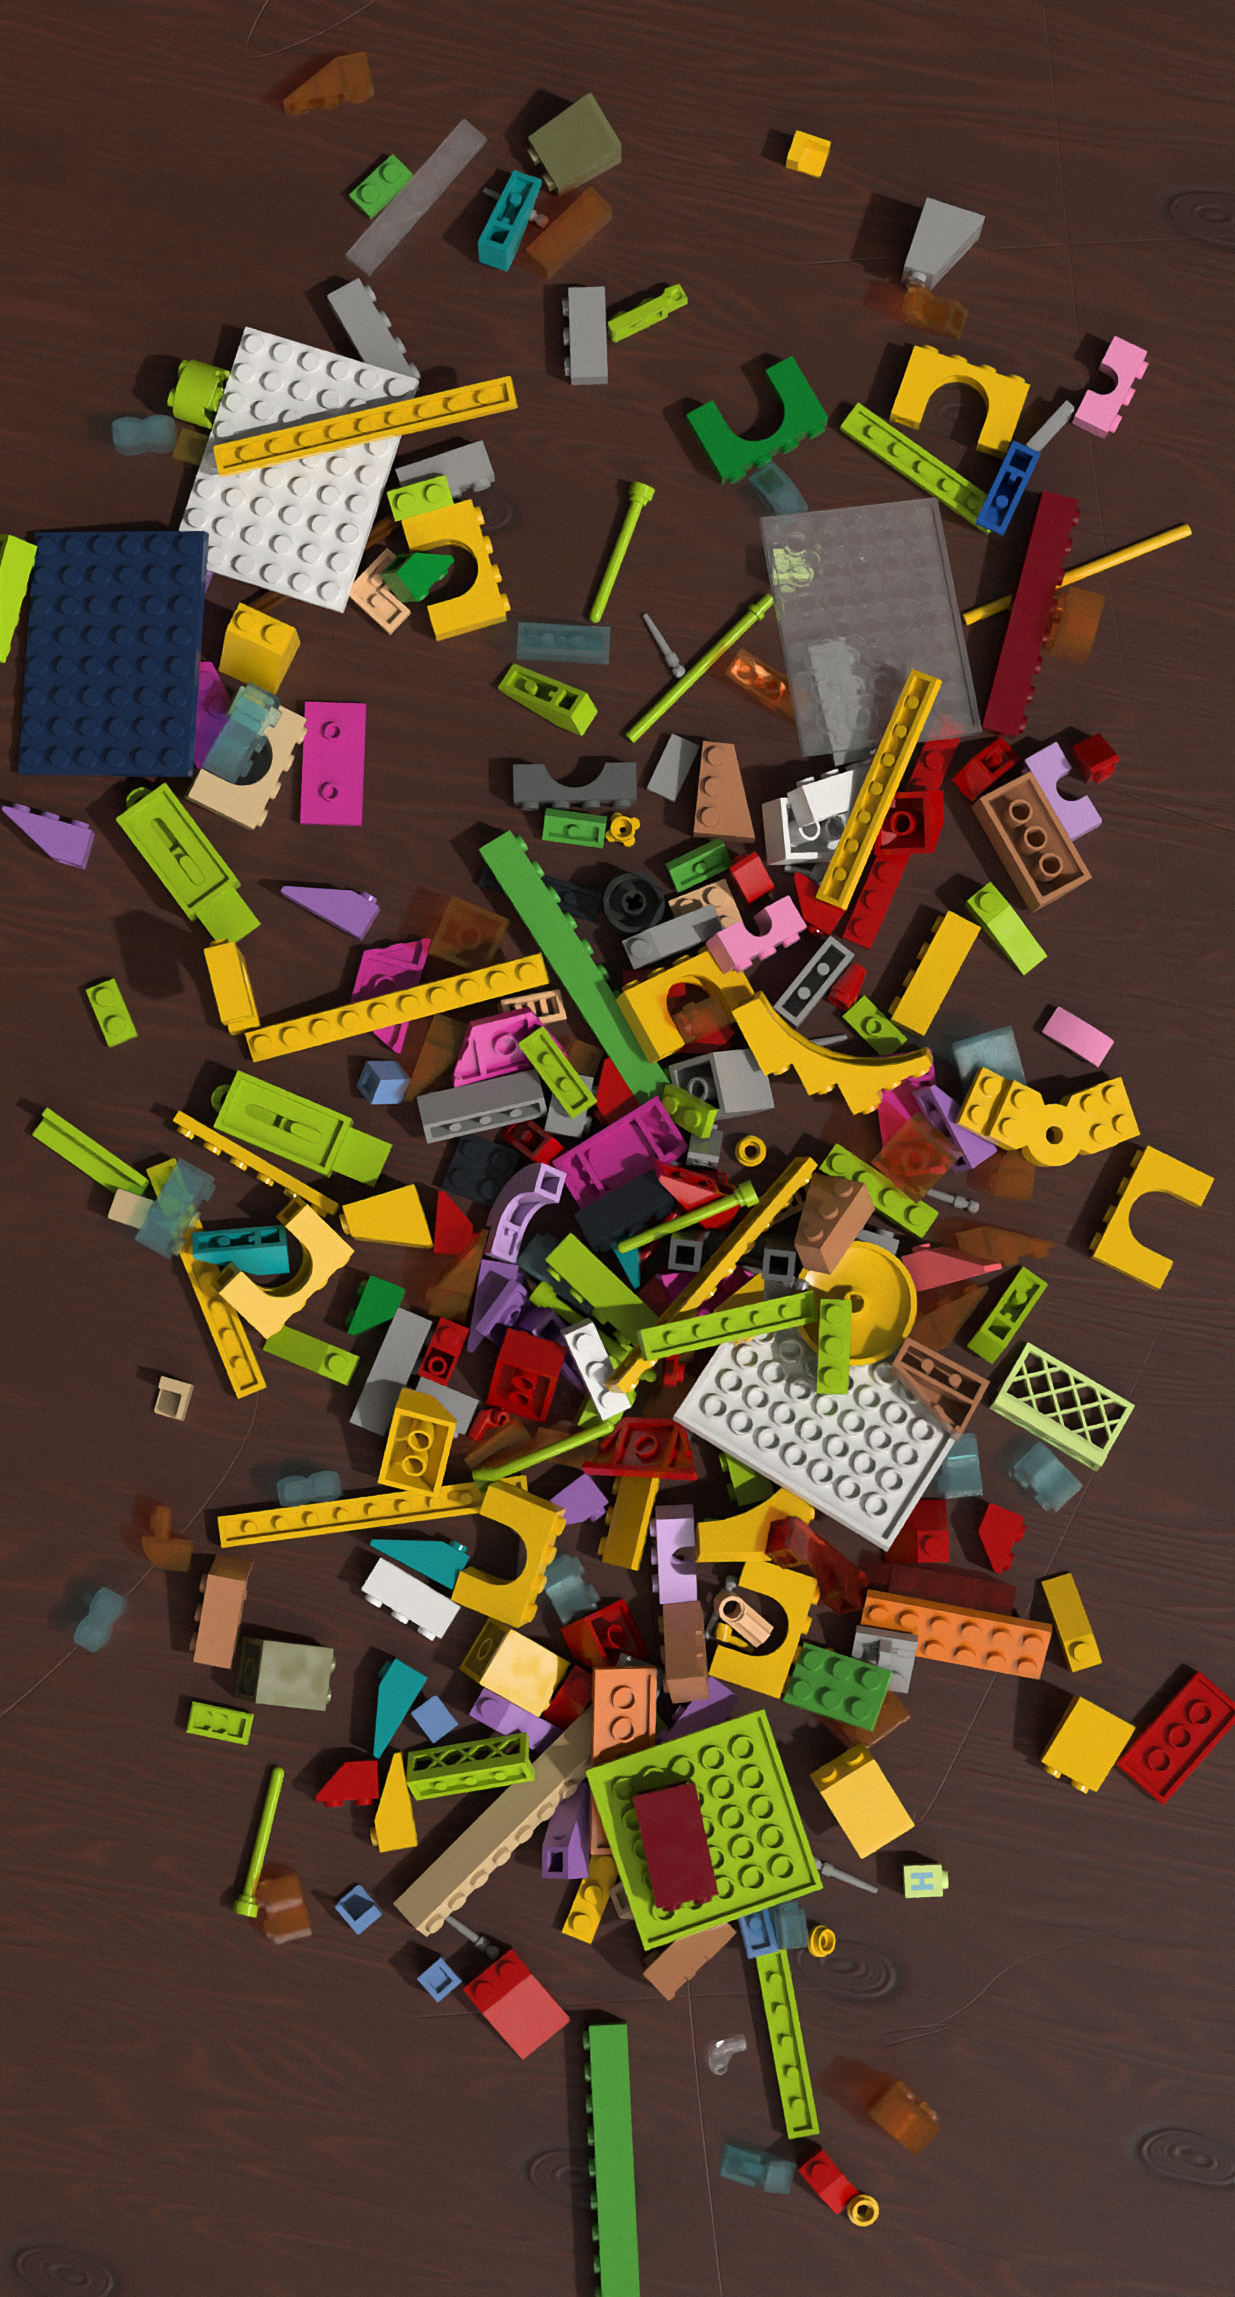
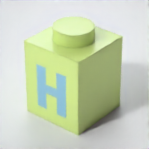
M940 1863L902 1864L903 1896L905 1898L943 1896V1889H948L947 1870H942Z

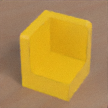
M796 130L787 156L786 168L820 178L830 151L831 142Z

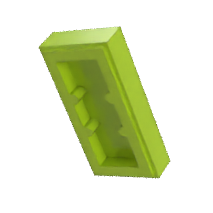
M865 995L842 1016L879 1056L893 1054L907 1041V1038Z
M193 1701L186 1732L248 1745L254 1714Z

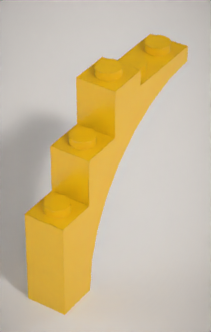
M762 990L735 1002L731 1012L764 1076L770 1073L774 1075L782 1074L790 1069V1064L793 1063L809 1095L816 1092L818 1095L825 1094L835 1087L834 1084L837 1083L853 1115L859 1112L868 1114L879 1107V1103L882 1102L883 1093L881 1089L884 1088L885 1091L892 1090L902 1083V1079L911 1075L913 1078L920 1077L930 1070L929 1067L932 1066L933 1056L928 1047L905 1055L869 1058L834 1052L813 1043L791 1028L773 1009Z
M782 1487L766 1502L746 1513L724 1520L698 1523L694 1532L696 1562L771 1561L775 1551L779 1550L780 1545L779 1532L774 1531L806 1530L810 1520H814L815 1507Z

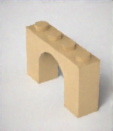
M239 686L236 688L224 716L255 731L263 739L268 752L267 767L263 775L256 782L245 786L229 783L203 769H199L196 771L184 798L250 831L254 830L256 825L262 826L268 814V810L264 808L269 798L274 800L281 787V783L278 782L282 770L285 772L289 770L295 757L291 754L295 743L301 744L308 728L304 727L306 718L243 686Z

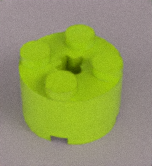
M194 359L190 361L183 360L178 370V377L180 379L177 388H173L168 397V406L173 407L174 417L212 429L213 425L211 422L215 421L225 391V381H228L230 372Z

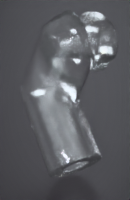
M744 2034L719 2041L715 2044L709 2057V2067L714 2074H725L728 2070L727 2065L732 2054L748 2050Z

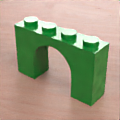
M793 356L765 371V379L780 403L784 415L781 427L771 437L761 441H748L736 436L727 426L713 400L686 415V424L721 484L727 481L733 484L745 477V471L756 466L757 469H760L773 460L772 456L781 451L783 454L789 453L799 446L798 442L807 436L813 439L825 432L826 429L824 427L827 426L829 418Z

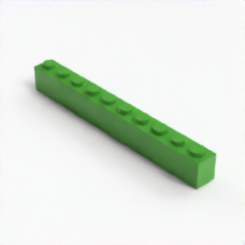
M509 830L480 848L479 854L503 889L606 1055L615 1064L640 1106L656 1096L661 1101L665 1086L672 1084L668 1068L666 1067L662 1070L657 1062L650 1065L615 1001L621 995L618 989L612 992L606 982L610 979L607 971L601 963L596 966L590 955L594 951L585 937L579 940L574 932V929L578 926L570 913L566 912L563 914L557 903L561 902V899L551 885L547 888L541 880V877L545 874L536 860L529 861L524 853L528 850V847L520 834L514 836Z
M627 2021L589 2023V2031H583L584 2050H590L591 2063H585V2082H592V2094L586 2095L587 2114H593L594 2126H588V2146L595 2145V2158H589L590 2178L596 2177L597 2190H591V2209H598V2222H592L593 2242L599 2241L600 2254H594V2273H601V2286H595L596 2297H640Z

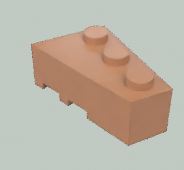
M703 741L693 838L712 840L721 838L722 841L754 844L755 835L734 744Z
M817 1173L812 1174L794 1241L795 1248L805 1270L832 1274L875 1210L865 1183Z
M909 1337L904 1341L889 1370L957 1442L990 1383L987 1379Z
M216 1555L209 1573L203 1574L200 1592L205 1593L203 1603H198L195 1614V1621L200 1622L199 1631L193 1632L190 1650L195 1651L193 1662L231 1668L235 1658L242 1623L243 1604L248 1592L246 1590L249 1573L252 1571L253 1561Z
M700 1601L664 1604L663 1616H658L660 1635H664L665 1644L660 1645L662 1664H665L666 1674L662 1675L664 1693H670L672 1703L710 1700L704 1619Z
M729 1922L669 1942L660 1951L654 1948L642 1960L646 1964L642 1968V1973L670 2001L675 1996V1992L686 1981H690L696 1974L695 1972L704 1963L709 1961L737 1932Z

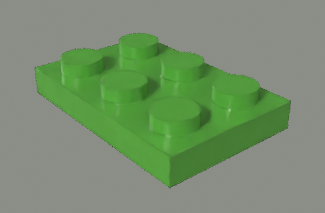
M804 1642L783 1701L786 1704L873 1732L892 1680L893 1672Z

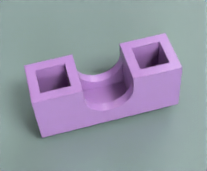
M1057 742L1024 760L1022 764L1024 769L1021 770L1022 776L1030 771L1033 772L1071 841L1100 826L1102 820L1088 795L1076 801H1067L1058 794L1056 789L1057 780L1069 774L1072 768Z
M693 1504L655 1506L656 1518H650V1537L657 1536V1546H651L652 1565H658V1574H652L653 1593H659L660 1604L697 1601L695 1560L681 1561L672 1555L681 1547L695 1546Z

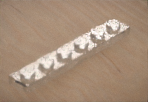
M463 119L345 254L346 258L370 277L484 146L487 138Z

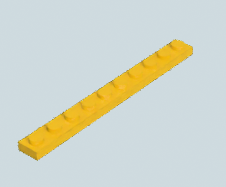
M506 376L215 445L213 450L218 474L221 478L516 409L518 404L511 376Z
M539 952L247 1031L245 1036L253 1062H258L548 984L550 981L542 954Z
M795 1157L759 1200L760 1203L750 1210L652 1327L696 1316L697 1308L700 1304L715 1294L717 1290L716 1285L722 1278L729 1276L735 1270V1263L738 1259L753 1249L755 1239L760 1233L767 1231L775 1221L773 1218L777 1213L791 1204L794 1199L793 1194L812 1179L811 1173L818 1165L811 1157ZM638 1342L603 1385L611 1393H628L639 1383V1376L645 1370L651 1368L658 1359L643 1362Z
M526 1475L497 1480L528 1492ZM475 1482L441 1486L438 1499L404 1491L217 1517L221 1548L480 1513L486 1492L481 1494Z

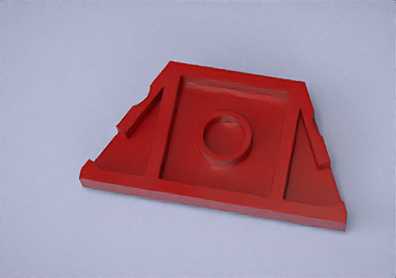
M624 1417L615 1427L614 1432L607 1436L599 1445L601 1451L591 1462L586 1459L582 1465V1469L587 1475L697 1481L698 1478L686 1427L673 1419Z

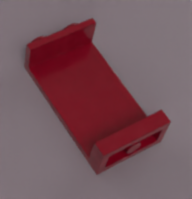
M689 1779L630 1793L632 1806L636 1811L652 1885L654 1906L657 1909L662 1908L663 1912H670L680 1909L681 1903L693 1901L694 1905L711 1902V1896L719 1895L695 1782Z

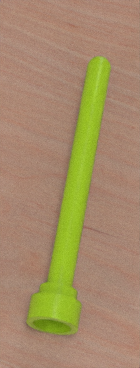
M632 481L628 494L630 495L629 501L631 504L589 614V619L593 623L599 622L602 617L641 509L646 507L647 502H651L655 489L646 484Z
M748 1180L738 1184L739 1188L735 1189V1193L618 1242L616 1246L619 1253H626L739 1204L741 1207L745 1205L750 1207L760 1203L751 1181Z
M544 1280L529 1298V1301L537 1307L543 1306L545 1309L549 1307L572 1325L585 1319L556 1297L557 1294L553 1291L554 1287ZM595 1327L605 1350L622 1362L630 1352ZM651 1368L645 1370L640 1375L648 1382H653L657 1378L656 1372Z
M609 1420L493 1469L491 1466L487 1468L481 1466L472 1470V1476L475 1484L482 1494L487 1491L488 1485L497 1482L501 1478L611 1433L614 1430V1423Z
M275 1767L272 1770L243 1894H239L238 1900L235 1899L232 1912L257 1917L259 1905L256 1904L258 1898L255 1897L283 1782L284 1770L281 1767Z

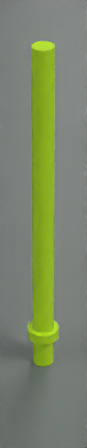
M766 593L755 605L752 603L748 607L749 611L625 736L634 743L757 619L761 621L765 617L763 613L775 602V599L769 593Z

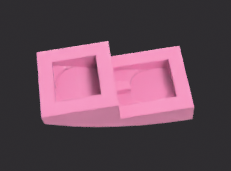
M1059 1006L1042 1031L1046 1037L1068 1048L1073 1054L1096 1067H1099L1114 1043L1111 1038Z

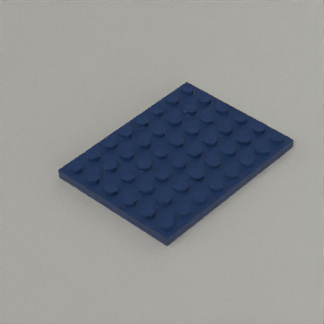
M205 531L35 533L34 545L37 546L35 563L32 568L18 774L22 776L193 777L209 533Z

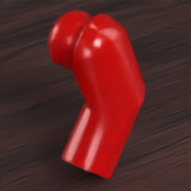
M501 1407L480 1411L466 1436L480 1443L487 1429L507 1425L510 1419L509 1413Z

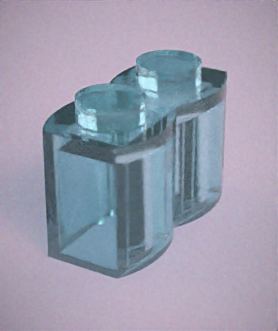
M153 415L144 420L136 417H123L112 422L113 443L117 452L121 454L138 455L147 450L154 453H168L178 448L177 426L174 418L170 416Z
M976 1433L962 1434L958 1442L955 1441L941 1464L942 1474L936 1475L938 1494L944 1493L945 1499L983 1495Z
M1041 1441L1012 1466L1017 1471L1013 1474V1477L1025 1489L1030 1485L1038 1495L1034 1499L1045 1511L1051 1508L1054 1512H1057L1083 1487L1076 1477Z
M334 1471L316 1472L308 1478L290 1476L276 1483L279 1503L285 1507H299L307 1505L311 1501L331 1502L344 1495L341 1475Z
M569 1553L552 1561L550 1565L547 1564L544 1573L547 1576L544 1589L564 1626L598 1609L596 1602L600 1600L593 1584L591 1583L586 1586L581 1574L585 1573V1570L577 1556L571 1558Z
M108 1586L101 1588L94 1595L90 1603L89 1615L83 1618L76 1628L74 1643L93 1653L100 1651L110 1639L112 1624L120 1619L126 1609L127 1596Z
M791 1899L778 1904V1907H774L773 1916L778 1949L808 1947L809 1941L804 1905L798 1904L797 1899Z

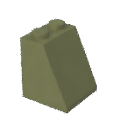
M589 93L528 137L529 148L526 149V152L533 165L539 164L544 174L541 175V178L549 191L554 190L559 198L621 163L622 144L592 93Z
M243 1636L234 1698L259 1704L325 1711L326 1704L331 1699L329 1681L330 1674L334 1671L336 1663L335 1655H333L334 1649Z

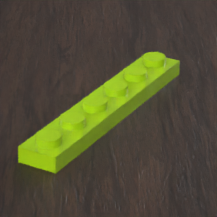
M857 403L840 426L841 431L987 535L991 532L975 524L988 496L986 493L863 405Z
M812 1290L638 1330L636 1333L642 1359L645 1362L820 1320Z
M786 1945L777 1946L779 1952L756 1957L788 2138L793 2139L820 2134Z

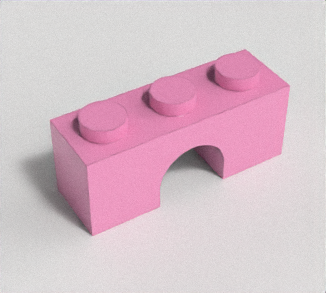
M1114 336L1101 362L1099 371L1113 379L1115 390L1109 394L1100 395L1088 389L1072 424L1102 439H1105L1108 431L1115 433L1122 419V416L1117 413L1122 404L1128 407L1135 392L1131 385L1135 377L1141 380L1149 364L1144 361L1148 351Z
M789 895L765 907L753 917L759 927L760 937L750 934L742 921H739L716 933L706 942L723 974L734 969L738 974L753 965L752 959L759 957L762 961L776 953L775 947L783 944L784 948L801 939L798 934L807 928V925Z

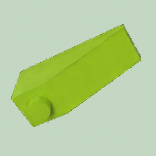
M517 664L512 665L498 686L499 691L554 725L580 736L584 734L598 713L587 692Z
M991 882L966 901L964 907L1023 976L1047 957L1017 913Z
M1022 1267L967 1347L993 1364L1006 1348L1048 1284L1025 1267Z
M285 1325L278 1333L271 1335L267 1339L263 1348L266 1352L346 1386H349L360 1360L359 1356Z

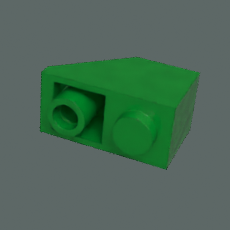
M425 553L398 554L382 571L380 576L400 602H419L429 594V588L435 582L447 575V568L455 560L449 555Z
M370 1275L368 1281L362 1280L356 1297L361 1298L357 1310L351 1308L345 1322V1326L349 1327L347 1333L357 1336L392 1321L398 1307L400 1308L406 1289Z

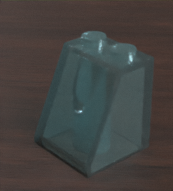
M1011 1025L951 1043L947 1049L963 1102L979 1067H985L1008 1080H1016L1027 1086Z

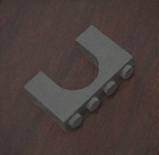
M692 1224L673 1232L668 1269L699 1272L701 1264L711 1258L735 1228L728 1227L727 1231L724 1232L718 1229L709 1230L700 1224ZM769 1231L760 1233L755 1239L753 1249L747 1254L742 1255L738 1262L760 1267L762 1269V1279L793 1282L797 1250L794 1245L796 1234Z

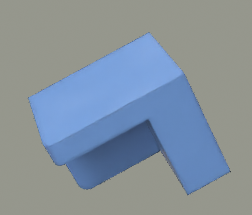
M366 1061L356 1086L370 1104H400L411 1078L397 1061Z
M436 1695L411 1713L433 1743L459 1724L454 1715L448 1711Z
M357 1885L334 1905L357 1935L383 1914L381 1908L361 1885Z
M442 1955L417 1978L437 2003L462 1982L445 1962L446 1959Z

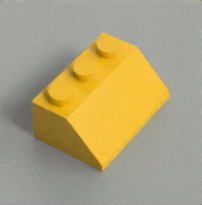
M402 1387L395 1407L378 1483L438 1499L457 1419L433 1395Z
M616 1476L612 1494L617 1495L615 1507L609 1506L605 1524L610 1525L608 1537H601L598 1555L603 1556L602 1562L639 1571L660 1479Z

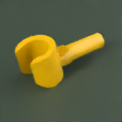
M720 1622L716 1623L714 1630L716 1639L734 1644L750 1654L753 1652L754 1646L738 1637L731 1636L733 1627Z

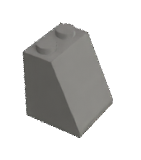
M927 197L904 265L901 283L906 284V288L915 292H923V290L930 292L979 239L985 216Z
M751 1049L712 1052L668 1066L672 1084L679 1086L718 1109L714 1121L752 1115L775 1108L768 1075L764 1076Z

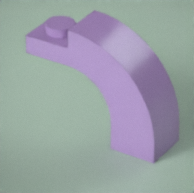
M544 1163L531 1164L518 1171L504 1186L490 1211L486 1226L490 1227L491 1230L484 1254L504 1263L516 1264L528 1222L543 1205L559 1203L567 1173Z

